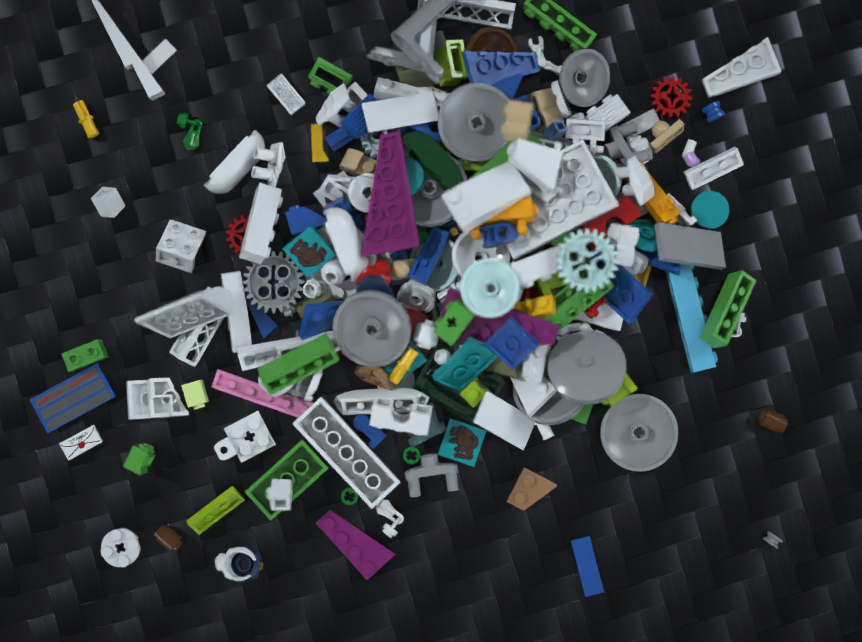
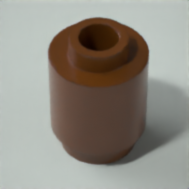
M766 408L765 411L761 410L757 419L760 426L775 433H783L788 424V419L784 415L769 408Z
M163 524L154 534V537L157 538L156 541L169 552L172 550L177 551L183 543L181 541L182 536L169 525L165 526Z

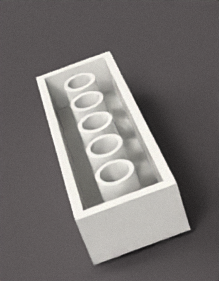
M322 396L292 423L371 509L400 483L398 477Z

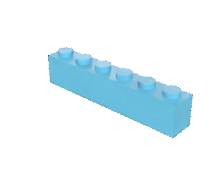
M680 264V275L665 272L690 372L716 367L715 363L718 362L716 352H712L711 346L700 339L708 319L706 314L702 312L701 307L704 304L701 295L698 296L697 288H699L697 277H694L692 272L694 266Z

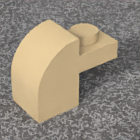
M349 148L339 167L341 170L357 177L364 173L374 174L377 161L365 156L364 153Z

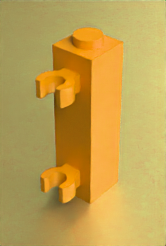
M649 174L655 196L644 203L643 206L657 223L675 225L678 222L680 211L674 205V201L665 194ZM623 178L626 184H630V178Z
M522 198L472 229L471 237H473V240H481L480 227L499 223L518 224L519 235H528L527 223L535 222V216L538 215L537 204L533 203L532 198Z

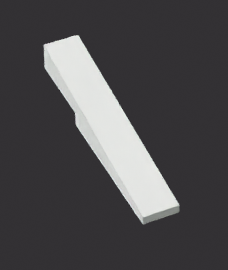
M92 0L124 66L128 70L135 69L148 97L152 101L165 95L163 89L99 0Z
M328 331L305 340H301L300 337L237 347V353L242 371L261 367L326 333L334 343L336 350L339 351L340 348L335 341L333 331Z

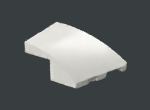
M150 378L148 380L126 382L128 420L189 415L170 378Z

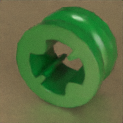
M408 447L403 453V458L407 463L415 464L420 459V451L416 447ZM409 450L417 452L415 460L407 459L406 455H409L407 454Z
M349 487L343 490L341 499L344 504L353 505L357 502L359 495L353 488ZM347 491L350 493L354 492L355 497H353V501L345 499L344 496L347 495L345 494Z

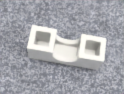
M375 396L370 426L427 436L433 406L413 403L412 411L403 415L395 411L394 399Z

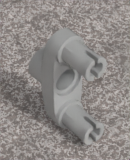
M634 121L619 127L609 128L611 142L604 145L608 158L611 160L618 158L624 166H628L627 160L633 156H636L639 162L653 159L650 148L633 153L625 142L624 137L638 132Z
M438 454L420 456L421 466L404 472L405 480L408 482L410 497L421 496L420 477L439 474L446 476L448 492L459 490L457 479L458 465L454 463H439Z

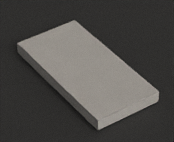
M660 222L654 225L659 261L720 270L726 268L721 232Z

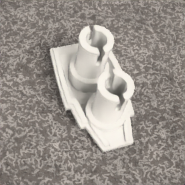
M345 84L331 91L316 116L318 126L325 121H329L337 127H342L341 122L345 116L340 115L338 112L343 109L350 113L357 106V103L349 100L350 97Z
M282 142L272 144L270 150L260 147L255 148L254 159L268 161V168L253 166L252 178L267 180L269 186L276 187L283 162L286 158Z
M633 156L627 160L628 166L616 169V176L618 179L630 178V184L623 186L624 196L635 195L639 205L642 206L655 196L654 187L647 170L644 169L642 163L640 164L636 156Z

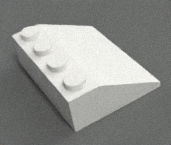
M214 287L137 317L135 322L168 338H172L233 314L231 292L222 287Z

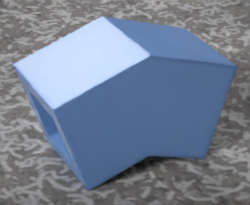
M560 120L553 122L548 128L543 130V133L547 140L556 141L568 129L564 122Z

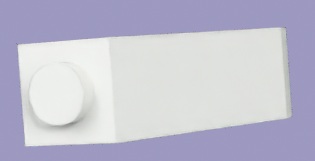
M517 139L510 143L507 151L509 154L508 161L543 191L549 192L554 190L562 151L522 139Z

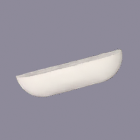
M256 130L253 131L250 137L246 136L209 176L211 179L204 186L209 191L217 194L231 191L260 160L254 159V150L256 147L265 149L262 136Z
M336 207L326 209L323 212L328 220L325 222L337 256L345 274H350L351 282H356L360 273L366 266H369L368 256H361L363 249L361 238L351 215L347 211Z

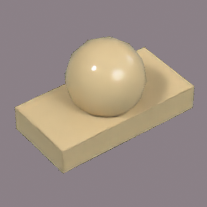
M680 119L671 127L665 121H658L653 125L652 134L656 139L650 143V148L654 154L658 153L684 131V123Z
M416 259L386 261L391 268L389 273L391 281L409 279L407 276Z

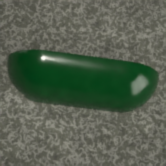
M413 131L401 137L402 142L411 149L409 152L411 157L422 166V169L443 191L447 189L449 191L460 184L462 177L460 167L430 135L421 131Z

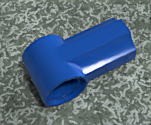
M344 126L325 137L333 152L356 139Z

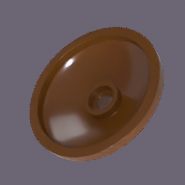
M488 27L479 30L471 37L466 51L512 53L517 52L515 42L506 31L496 27Z

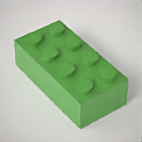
M302 439L245 493L272 520L282 511L271 510L270 499H267V488L271 487L272 479L292 480L293 501L330 466L305 439Z

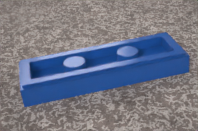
M434 226L407 277L426 285L452 234Z
M590 536L571 540L585 597L603 593L604 590Z

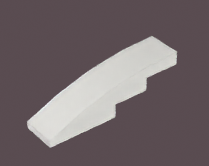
M240 271L221 274L222 288L231 292L234 313L227 316L233 353L237 352V347L252 345L245 292L243 291L244 287Z

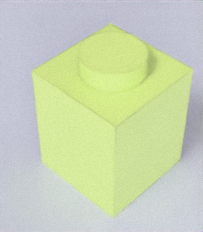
M203 380L181 385L188 407H193L196 410L205 407L204 403L209 402Z

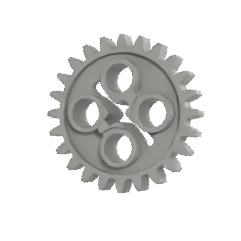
M272 251V255L268 259L265 258L262 264L252 262L253 267L246 266L250 272L243 273L248 278V280L242 281L243 284L248 285L243 291L250 292L246 298H253L252 305L259 303L258 310L264 306L265 313H268L270 308L273 314L276 313L277 308L283 313V307L286 306L290 310V303L297 305L294 299L302 298L298 292L303 291L300 285L306 283L304 280H300L304 273H298L300 268L298 266L295 267L293 261H289L290 257L288 255L283 258V252L276 256L275 251ZM273 265L276 266L275 279L279 281V283L275 284L276 299H272L273 286L269 284V281H273ZM262 268L269 269V275L266 278L260 277L259 273ZM281 268H287L289 271L288 275L284 278L279 276ZM263 287H268L269 294L266 297H261L259 293ZM282 287H287L289 290L288 295L285 297H280L279 290Z

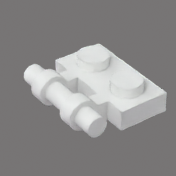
M567 118L566 128L568 130L566 131L565 138L573 139V144L578 142L579 139L590 140V145L586 146L591 155H596V153L603 154L604 146H597V140H605L606 121Z

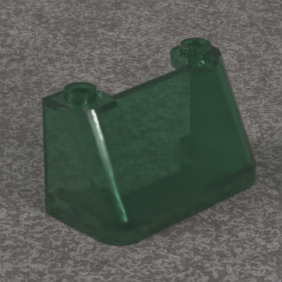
M438 342L412 388L427 395L429 400L466 422L479 426L474 423V419L483 399L472 407L460 395V391L433 379L432 375L435 373V370L442 366L435 361V353L438 350L445 349L449 351L451 356L454 354L453 348L450 345ZM481 372L477 376L490 390L491 394L498 396L505 383L499 374L493 372L486 375Z

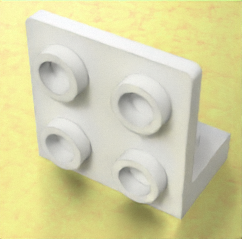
M169 220L156 248V261L192 273L195 266V256L206 232L174 220Z

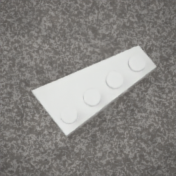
M767 37L758 45L748 49L741 56L734 58L727 65L722 66L703 78L702 83L708 98H712L781 74L782 71Z

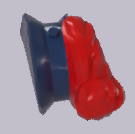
M381 259L377 260L372 266H366L356 279V293L375 290L391 296L393 289L389 286L391 283L390 265Z

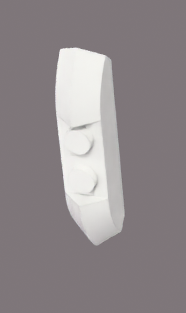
M393 388L392 391L388 389H363L342 393L336 396L333 402L338 411L343 415L371 414L375 396L394 399L395 411L403 413L411 412L413 403L426 405L429 397L420 391L410 388Z

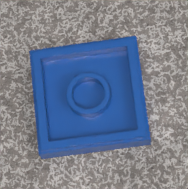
M512 316L485 342L512 370L540 344Z

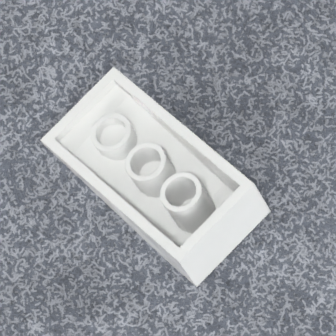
M508 161L457 185L441 196L462 231L466 234L532 192L517 168Z

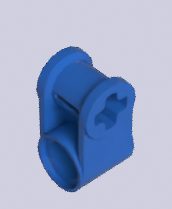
M499 223L480 228L484 241L483 249L495 248L502 244L513 242L519 236L518 228L513 224Z

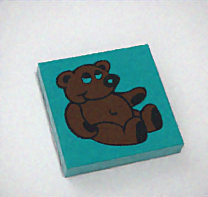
M312 224L283 248L284 252L308 278L337 255L336 251Z
M450 418L438 455L474 467L486 430Z

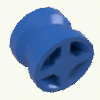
M719 101L701 109L707 115L708 123L726 115L721 110Z

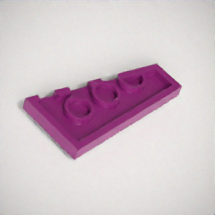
M331 509L316 522L366 580L396 554Z

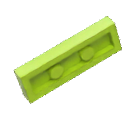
M231 486L186 521L200 535L245 501V499L234 486Z

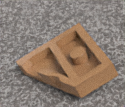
M357 365L354 373L361 381L391 391L395 386V383L389 380L390 375L380 367Z
M524 467L507 502L524 511L556 488L557 484Z

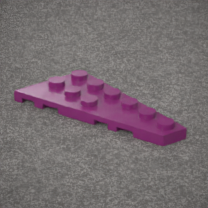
M400 131L380 135L362 257L420 247Z
M451 287L448 289L441 312L443 317L447 313L445 308L451 300L462 299L460 290ZM512 308L507 313L493 318L482 317L476 314L456 343H465L472 337L485 344L512 316L540 343L539 345H553L560 325ZM440 337L438 339V343H447Z

